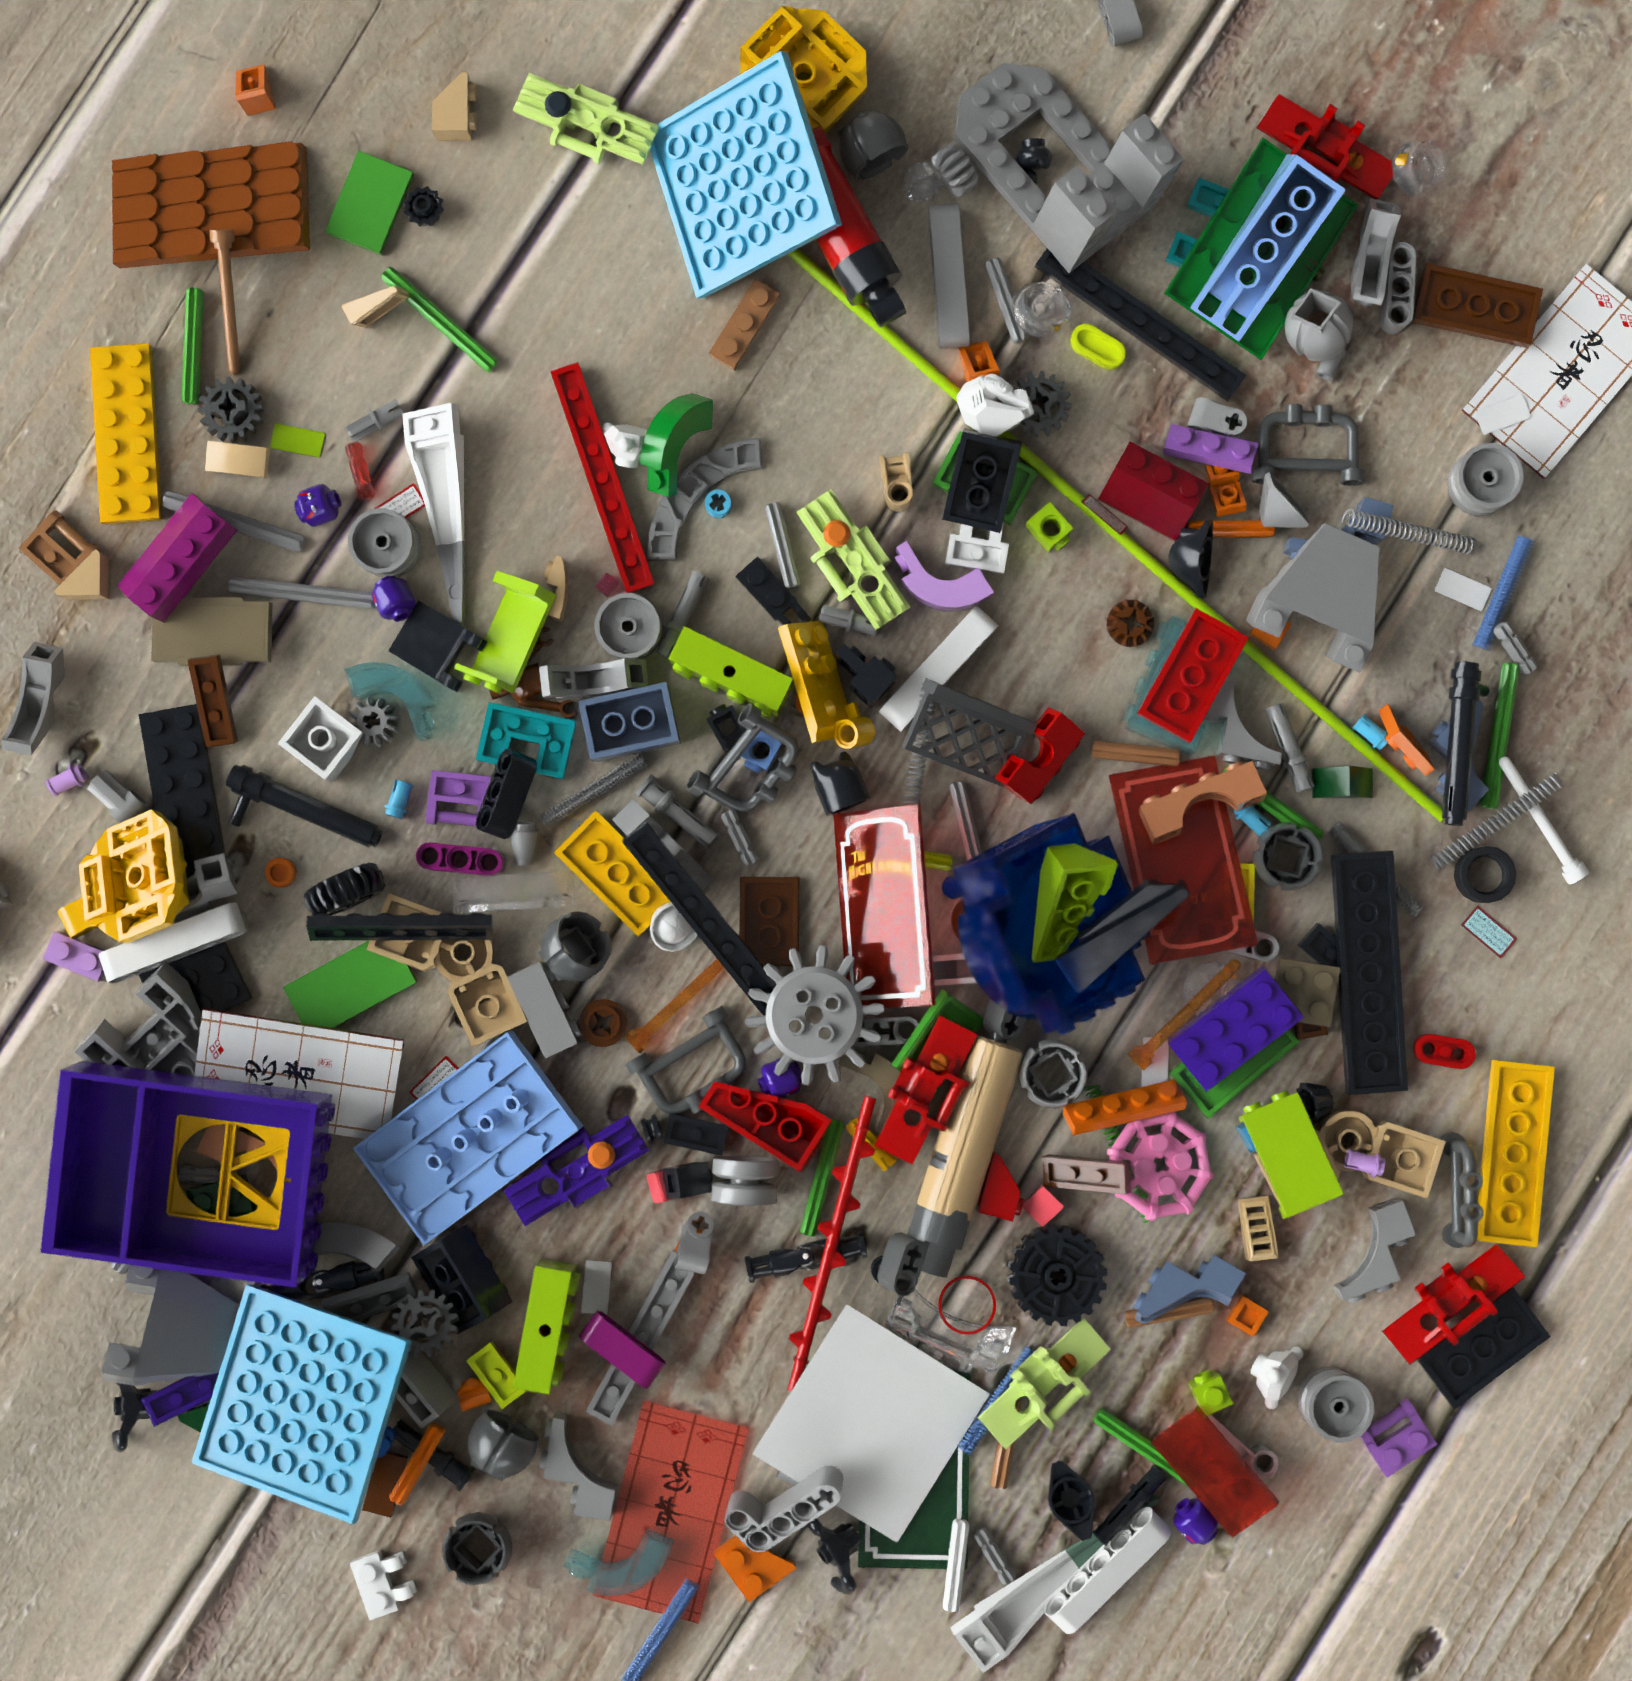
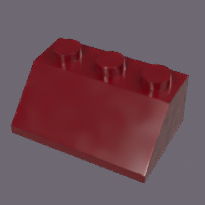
M1129 441L1098 501L1176 541L1181 529L1185 527L1209 483Z

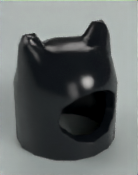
M841 752L838 761L825 765L817 761L812 762L811 770L815 789L826 816L848 810L871 799L860 770L847 752Z

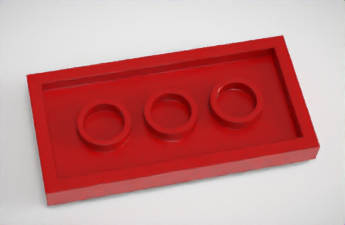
M1196 608L1140 706L1137 715L1190 743L1249 637Z

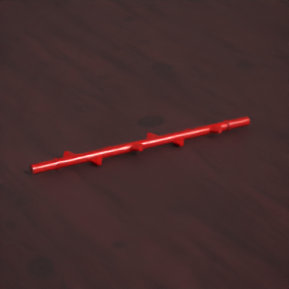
M864 1095L858 1122L854 1126L856 1130L847 1164L835 1167L832 1170V1174L841 1182V1187L832 1219L818 1224V1229L827 1237L818 1275L806 1277L803 1280V1284L813 1294L803 1330L790 1333L789 1340L798 1347L797 1355L793 1358L795 1362L787 1389L789 1391L793 1390L805 1371L806 1364H809L808 1357L817 1323L831 1319L832 1313L822 1303L831 1269L845 1266L846 1259L837 1251V1246L846 1213L860 1209L861 1203L851 1195L861 1158L873 1156L875 1153V1149L866 1141L876 1098Z

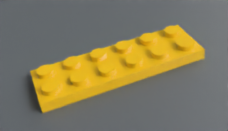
M149 343L90 347L100 523L105 525L162 520L152 346Z
M1491 1060L1480 1173L1483 1184L1478 1194V1204L1483 1208L1484 1215L1478 1221L1477 1241L1538 1248L1555 1070L1553 1066Z

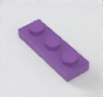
M1171 424L1163 455L1251 474L1259 443Z

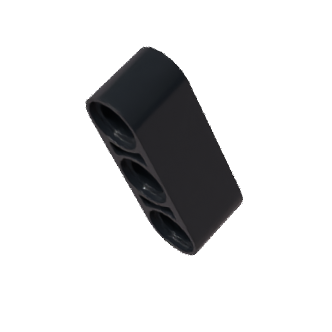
M505 749L501 753L476 818V828L479 831L501 839H507L512 835L537 769V762L534 758L512 749Z

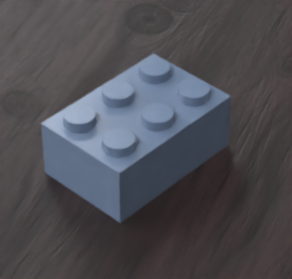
M667 682L578 701L590 760L594 763L681 744Z

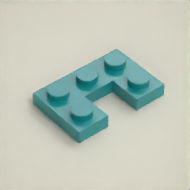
M1198 177L1186 208L1211 218L1229 189ZM1177 231L1165 262L1180 267L1197 239Z
M489 702L476 761L496 765L501 753L505 749L511 748L512 739L540 744L535 774L564 780L577 722Z

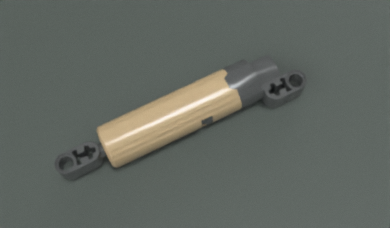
M1002 979L995 984L983 1020L984 1029L990 1036L986 1038L977 1035L958 1073V1076L966 1079L970 1084L968 1088L964 1087L946 1123L948 1125L946 1132L939 1130L907 1235L904 1233L893 1234L887 1243L878 1271V1282L882 1287L901 1297H906L915 1290L921 1271L947 1278L955 1250H962L1023 1058L1021 1049L1008 1045L1006 1042L1007 1040L1016 1039L1020 1035L1028 1013L1032 994L1029 987L1024 984Z

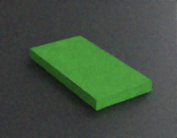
M368 940L287 984L283 989L303 1026L331 1030L418 983L409 966L366 950L370 941Z
M1288 1029L1207 1092L1182 1061L1168 1073L1175 1079L1204 1116L1209 1119L1300 1041Z

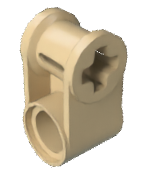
M904 452L902 456L887 458L884 455H879L880 473L884 484L887 506L895 512H903L910 507L913 496L909 452ZM896 490H902L907 494V498L903 501H896L892 498L891 494Z

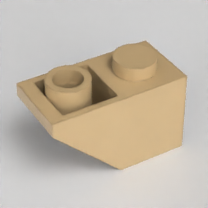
M461 72L432 101V131L437 141L472 140V130L477 129L476 112H472V101H477L476 83H472L468 72Z

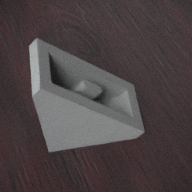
M1270 471L1265 474L1259 509L1262 526L1306 528L1310 525L1306 510Z

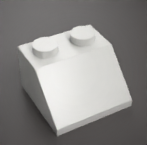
M314 696L278 744L324 780L333 783L351 760L363 732Z

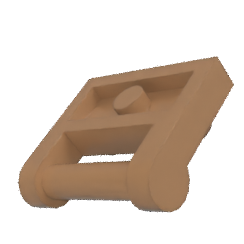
M57 510L51 512L19 547L27 557L58 585L95 549L101 552V549L94 543L90 544L67 524L64 521V516ZM53 529L58 530L82 553L77 558L73 557L49 533Z

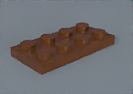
M1426 263L1422 273L1412 323L1529 348L1532 343L1543 288Z

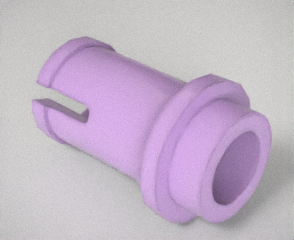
M71 764L68 766V770L47 779L46 785L52 795L58 796L60 793L76 785L83 786L88 776L80 764Z
M1348 1149L1344 1168L1369 1173L1371 1177L1375 1178L1376 1175L1382 1176L1385 1168V1158H1381L1378 1153L1373 1156Z

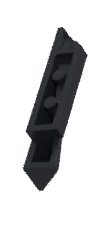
M1147 879L1077 934L1080 944L1055 958V962L1073 989L1080 994L1190 895L1187 883L1184 880H1179V883L1175 884L1160 883L1157 879Z

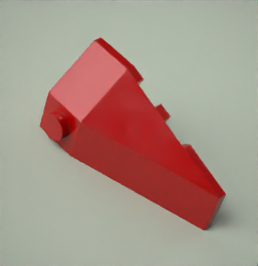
M716 1081L713 1082L698 1106L798 1172L806 1170L832 1122L831 1119L808 1104Z

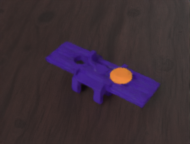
M628 1114L593 1136L583 1126L579 1129L578 1133L566 1139L540 1158L542 1167L503 1191L524 1226H527L566 1201H569L577 1209L585 1204L584 1201L602 1190L606 1191L613 1187L611 1181L606 1177L650 1150ZM585 1144L588 1150L587 1154L559 1171L555 1170L552 1165L553 1161L579 1145ZM548 1177L556 1179L559 1184L557 1193L553 1195L545 1193L542 1188L543 1181Z

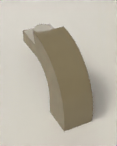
M875 1052L871 1062H866L862 1068L853 1064L851 1059L844 1054L840 1057L838 1065L870 1077L879 1085L883 1092L884 1109L876 1127V1132L880 1134L895 1105L896 1099L893 1100L887 1095L891 1087L894 1086L900 1071L891 1065L892 1063L888 1059ZM860 1053L861 1055H863L864 1059L866 1060V1057H867V1056L864 1055V1054H862V1053ZM908 1109L904 1113V1121L911 1125L913 1110Z

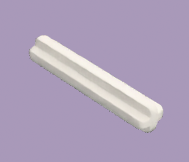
M954 1519L952 1524L943 1608L949 1612H958L960 1609L969 1533V1522L963 1519Z

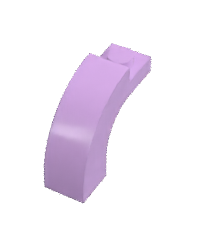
M907 541L896 547L897 556L894 557V560L902 573L908 572V575L901 579V585L910 596L921 604L940 611L954 612L973 608L993 596L994 592L979 567L961 578L949 581L940 580L924 570Z

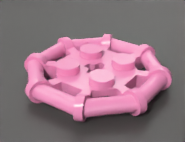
M1176 1112L1127 1123L1111 1149L1107 1150V1155L1110 1160H1128L1130 1162L1132 1174H1130L1131 1190L1138 1186L1148 1194V1198L1145 1201L1133 1191L1126 1195L1115 1194L1116 1198H1122L1145 1215L1146 1220L1149 1221L1181 1213L1188 1215L1193 1212V1206L1209 1181L1214 1178V1174L1211 1173L1205 1140L1207 1135L1205 1132L1197 1130L1177 1115ZM1161 1124V1133L1147 1135L1144 1127ZM1175 1127L1189 1139L1181 1143L1171 1135L1172 1128ZM1135 1135L1139 1140L1131 1152L1124 1151ZM1194 1147L1198 1169H1191L1192 1158L1188 1153V1150ZM1155 1158H1164L1165 1170L1156 1172ZM1189 1176L1197 1178L1185 1196L1181 1191L1182 1186ZM1172 1194L1176 1201L1174 1203L1158 1205V1196Z

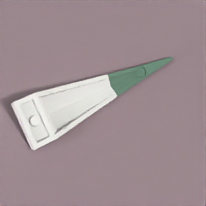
M1153 1495L1150 1497L1151 1501L1149 1504H1143L1141 1508H1153L1160 1499L1157 1495ZM1093 1534L1092 1538L1078 1541L974 1605L975 1610L950 1627L955 1638L983 1673L1012 1652L1025 1634L1045 1613L1044 1608L1049 1598L1103 1546Z

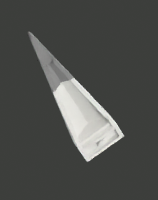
M448 403L404 413L403 426L405 445L414 468L436 543L452 619L465 628L464 435L460 434L458 405Z

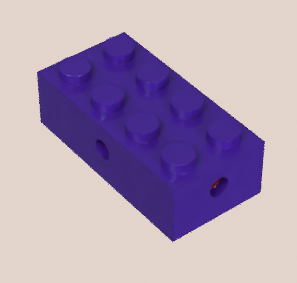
M1263 965L1168 1038V1045L1207 1092L1304 1017Z

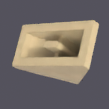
M95 549L54 592L66 600L109 599V558L104 553Z

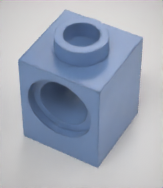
M760 731L741 755V758L746 760L744 766L758 774L761 769L768 772L783 743ZM763 743L770 748V753L766 758L758 759L753 755V749L757 744Z

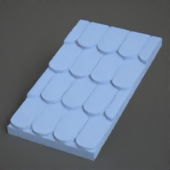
M510 1030L355 1146L353 1150L422 1244L425 1245L581 1129L583 1125L576 1115L573 1114V1111L559 1092L555 1090L556 1088L542 1069L538 1067V1064L520 1042L514 1031Z

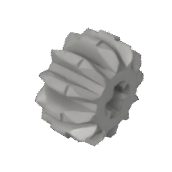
M950 143L938 150L937 154L932 157V167L935 169V173L951 194L960 197L972 190L973 186L978 183V174L975 171V167L959 146Z
M367 697V707L361 702H357L356 706L360 712L358 714L350 712L349 716L357 719V722H352L351 724L363 732L360 738H364L363 745L369 747L374 740L376 747H382V737L386 741L392 742L393 738L388 734L390 730L396 733L399 732V728L392 725L393 722L400 720L399 715H391L395 710V706L393 704L385 706L386 700L381 697L377 700L376 704L372 697ZM370 718L380 720L379 726L370 725Z

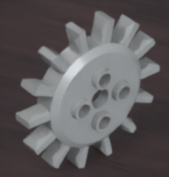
M821 945L816 952L817 962L815 967H804L798 950L796 948L790 949L789 959L793 964L794 971L784 977L777 967L767 963L763 968L767 976L772 978L777 985L771 994L765 993L761 989H750L748 995L754 1000L767 1003L766 1015L746 1018L745 1025L753 1028L766 1025L770 1034L768 1039L759 1042L753 1050L758 1055L766 1053L772 1047L777 1046L784 1053L781 1060L775 1066L774 1073L778 1076L787 1071L793 1059L802 1062L804 1065L801 1075L803 1085L811 1084L814 1078V1065L822 1063L827 1065L828 1075L834 1083L841 1081V1072L837 1067L836 1059L845 1054L851 1059L853 1064L862 1068L866 1064L865 1059L853 1047L858 1037L865 1038L870 1042H880L882 1037L876 1031L867 1030L862 1027L865 1015H878L885 1011L882 1004L862 1005L859 996L861 992L870 989L875 984L874 977H865L859 983L853 985L846 979V975L854 967L855 958L848 955L843 959L837 971L826 968V961L829 955L826 946ZM800 991L808 993V1000L804 1003L799 1002L797 999ZM830 998H835L838 1001V1007L834 1010H830L827 1007V1001ZM812 1006L819 1007L823 1012V1019L818 1024H811L806 1019V1011ZM795 1020L801 1023V1030L796 1033L790 1029L791 1022ZM822 1028L830 1029L831 1036L829 1039L824 1040L820 1037V1030Z

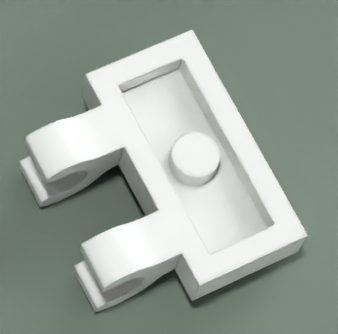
M1004 521L1000 533L989 531L988 540L971 537L973 527L961 524L959 535L950 534L945 564L970 569L979 567L981 571L1004 574L1009 548L1008 543L1001 542Z
M381 1550L353 1559L349 1563L369 1620L398 1611L401 1607L399 1601L409 1599L414 1596L413 1593L417 1592L414 1580L393 1587L388 1573L403 1568V1564L407 1563L403 1551L383 1558Z

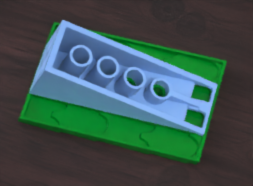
M1262 137L1168 284L1164 294L1262 361L1285 324L1288 310L1293 307L1294 302L1307 289L1357 209L1358 204L1343 194L1346 189L1298 155L1286 154ZM1281 217L1283 224L1280 228L1276 229V221ZM1307 257L1317 261L1318 264L1315 266ZM1305 265L1309 266L1313 270L1309 272Z

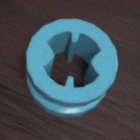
M721 489L710 491L705 498V508L708 514L714 518H722L729 514L732 504L730 496ZM714 497H719V500L721 498L726 500L723 503V510L718 511L717 507L715 510L711 508Z

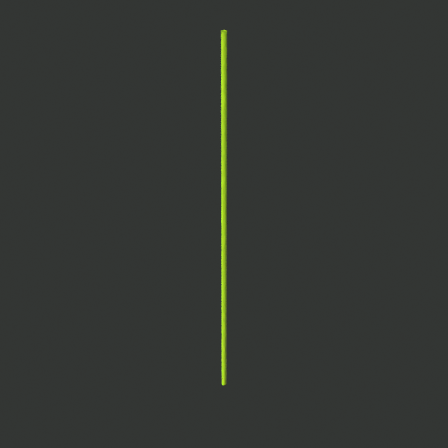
M800 249L787 254L957 402L960 388L887 325L880 328L870 310L863 304L852 306L838 282ZM1009 431L1003 432L999 435L1001 437L1018 440ZM1022 443L1019 457L1034 470L1038 471L1042 477L1194 609L1197 608L1237 630L1125 532L1120 535L1082 503L1085 497ZM1247 640L1242 650L1433 817L1439 822L1444 820L1442 818V807L1251 641Z

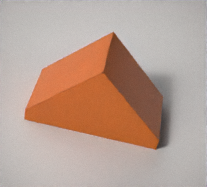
M264 64L236 71L235 96L247 116L276 109Z
M987 340L972 343L966 347H958L966 383L981 375L983 377L988 374L1000 376L999 368Z

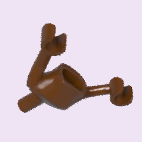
M542 628L528 662L543 646H550L554 642L553 639L541 640L542 633L549 631L550 628ZM538 663L525 667L514 693L502 689L501 693L498 694L489 690L493 700L511 694L514 700L523 707L557 711L568 719H573L578 714L577 712L565 714L564 712L567 705L574 703L572 700L558 703L542 699H530L542 693Z

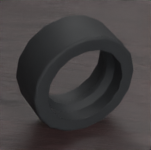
M1482 846L1467 851L1465 855L1463 854L1455 865L1454 880L1458 890L1467 899L1478 903H1491L1503 899L1511 892L1515 885L1516 869L1514 862L1506 852L1497 847ZM1477 858H1491L1501 867L1502 881L1493 891L1480 892L1469 883L1467 876L1468 868Z

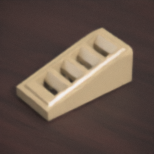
M392 286L345 303L341 307L352 325L367 328L407 299L410 294L406 289Z
M1268 1195L1238 1199L1245 1259L1248 1261L1279 1258ZM1258 1206L1263 1208V1212L1247 1213L1246 1209ZM1264 1219L1265 1224L1249 1226L1248 1220ZM1266 1231V1236L1251 1238V1233ZM1267 1244L1268 1249L1253 1250V1245Z

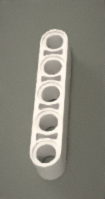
M975 606L886 702L879 713L900 732L903 731L914 719L920 704L918 701L922 700V697L919 695L925 693L920 690L922 688L921 683L925 681V678L945 685L999 625L981 608Z
M234 902L185 919L131 943L115 946L99 953L98 956L107 982L112 984L158 968L165 961L171 963L243 935L247 930L238 904Z
M1150 1507L1139 1509L1107 1546L1103 1545L1049 1598L1044 1608L1045 1615L1066 1634L1076 1632L1166 1543L1171 1535L1170 1526Z

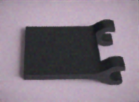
M418 600L388 651L449 689L458 692L463 682L448 673L465 643L482 652L488 641Z

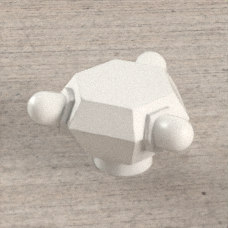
M609 422L604 423L601 429L607 440L610 452L616 456L615 463L622 467L637 468L647 429L627 424L613 425Z
M1293 1347L1289 1351L1272 1352L1269 1356L1260 1353L1256 1358L1250 1374L1257 1377L1256 1385L1265 1398V1406L1268 1409L1277 1408L1279 1400L1288 1392L1297 1374L1298 1361L1303 1357V1350L1300 1347Z

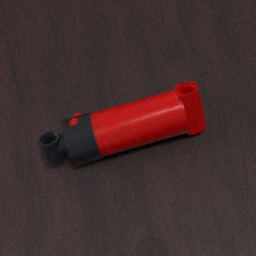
M817 126L812 131L842 225L815 240L831 266L833 275L846 294L849 303L852 306L867 303L874 320L881 328L907 313L895 288L892 287L901 279L902 273L894 262L886 244L880 239L832 154V147L820 126Z

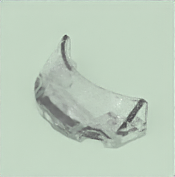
M573 871L455 879L452 910L455 915L537 908L576 907Z
M916 1289L906 1297L896 1296L886 1320L889 1328L899 1331L906 1342L951 1370L971 1373L973 1367L983 1368L988 1372L998 1371L1008 1353L1016 1328L1012 1325L987 1326L984 1330L975 1334L965 1335L957 1333L943 1322L939 1308L928 1302ZM942 1311L946 1321L955 1329L974 1331L984 1326L961 1320Z

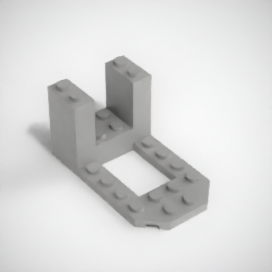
M1002 63L961 94L957 101L955 141L1068 273L1152 209L1184 161L1181 154L1145 113L1122 130L1112 148L1044 68ZM1037 113H1040L1091 173L1087 176L1077 165L1054 183L1048 197L1044 195L1000 143Z

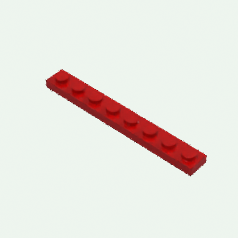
M576 362L550 371L626 593H636L653 587L655 583L580 365Z

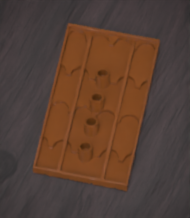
M288 141L255 147L244 145L204 152L194 150L161 156L150 154L112 160L113 264L118 268L218 259V251L214 248V243L210 241L209 230L234 229L235 242H232L233 248H230V258L310 250L307 147L301 142L294 143Z

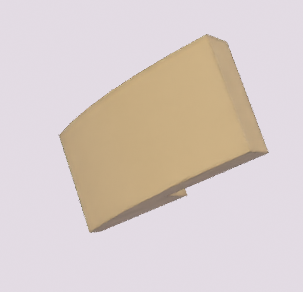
M207 441L205 471L268 478L270 448Z
M556 555L554 562L549 561L544 578L548 579L547 585L555 589V594L557 595L548 616L552 620L563 623L568 602V574L565 561L561 556Z

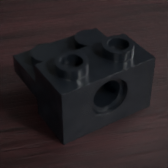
M844 644L836 652V661L854 677L850 682L851 686L849 689L872 709L895 684L897 678L895 675L896 668L884 657L879 660L874 656L866 664V657L855 646L849 649Z

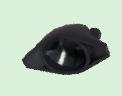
M1206 520L1199 529L1182 528L1180 538L1174 542L1168 556L1169 565L1173 573L1180 579L1188 582L1194 588L1198 597L1203 599L1207 597L1211 569L1213 520Z
M1062 1460L1052 1463L1048 1500L1053 1515L1081 1541L1092 1538L1095 1500L1091 1487Z

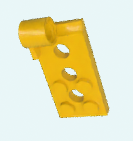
M820 621L786 624L779 627L778 630L812 743L835 739L838 746L843 749L869 745L875 737V727L869 718L861 717L857 702L847 705L836 668L837 663L832 654L828 633L824 624Z

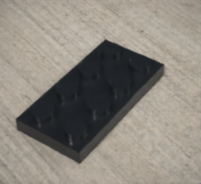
M1514 1287L1492 1303L1498 1313L1494 1316L1489 1315L1460 1337L1458 1344L1454 1346L1448 1339H1444L1417 1360L1453 1409L1459 1407L1551 1337Z

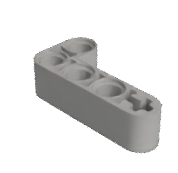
M824 1466L764 1506L747 1491L733 1492L729 1498L724 1519L725 1524L752 1551H767L839 1503L844 1479L843 1474L834 1466Z

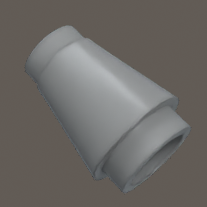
M517 822L510 836L515 865H533L539 832L536 829L535 822Z

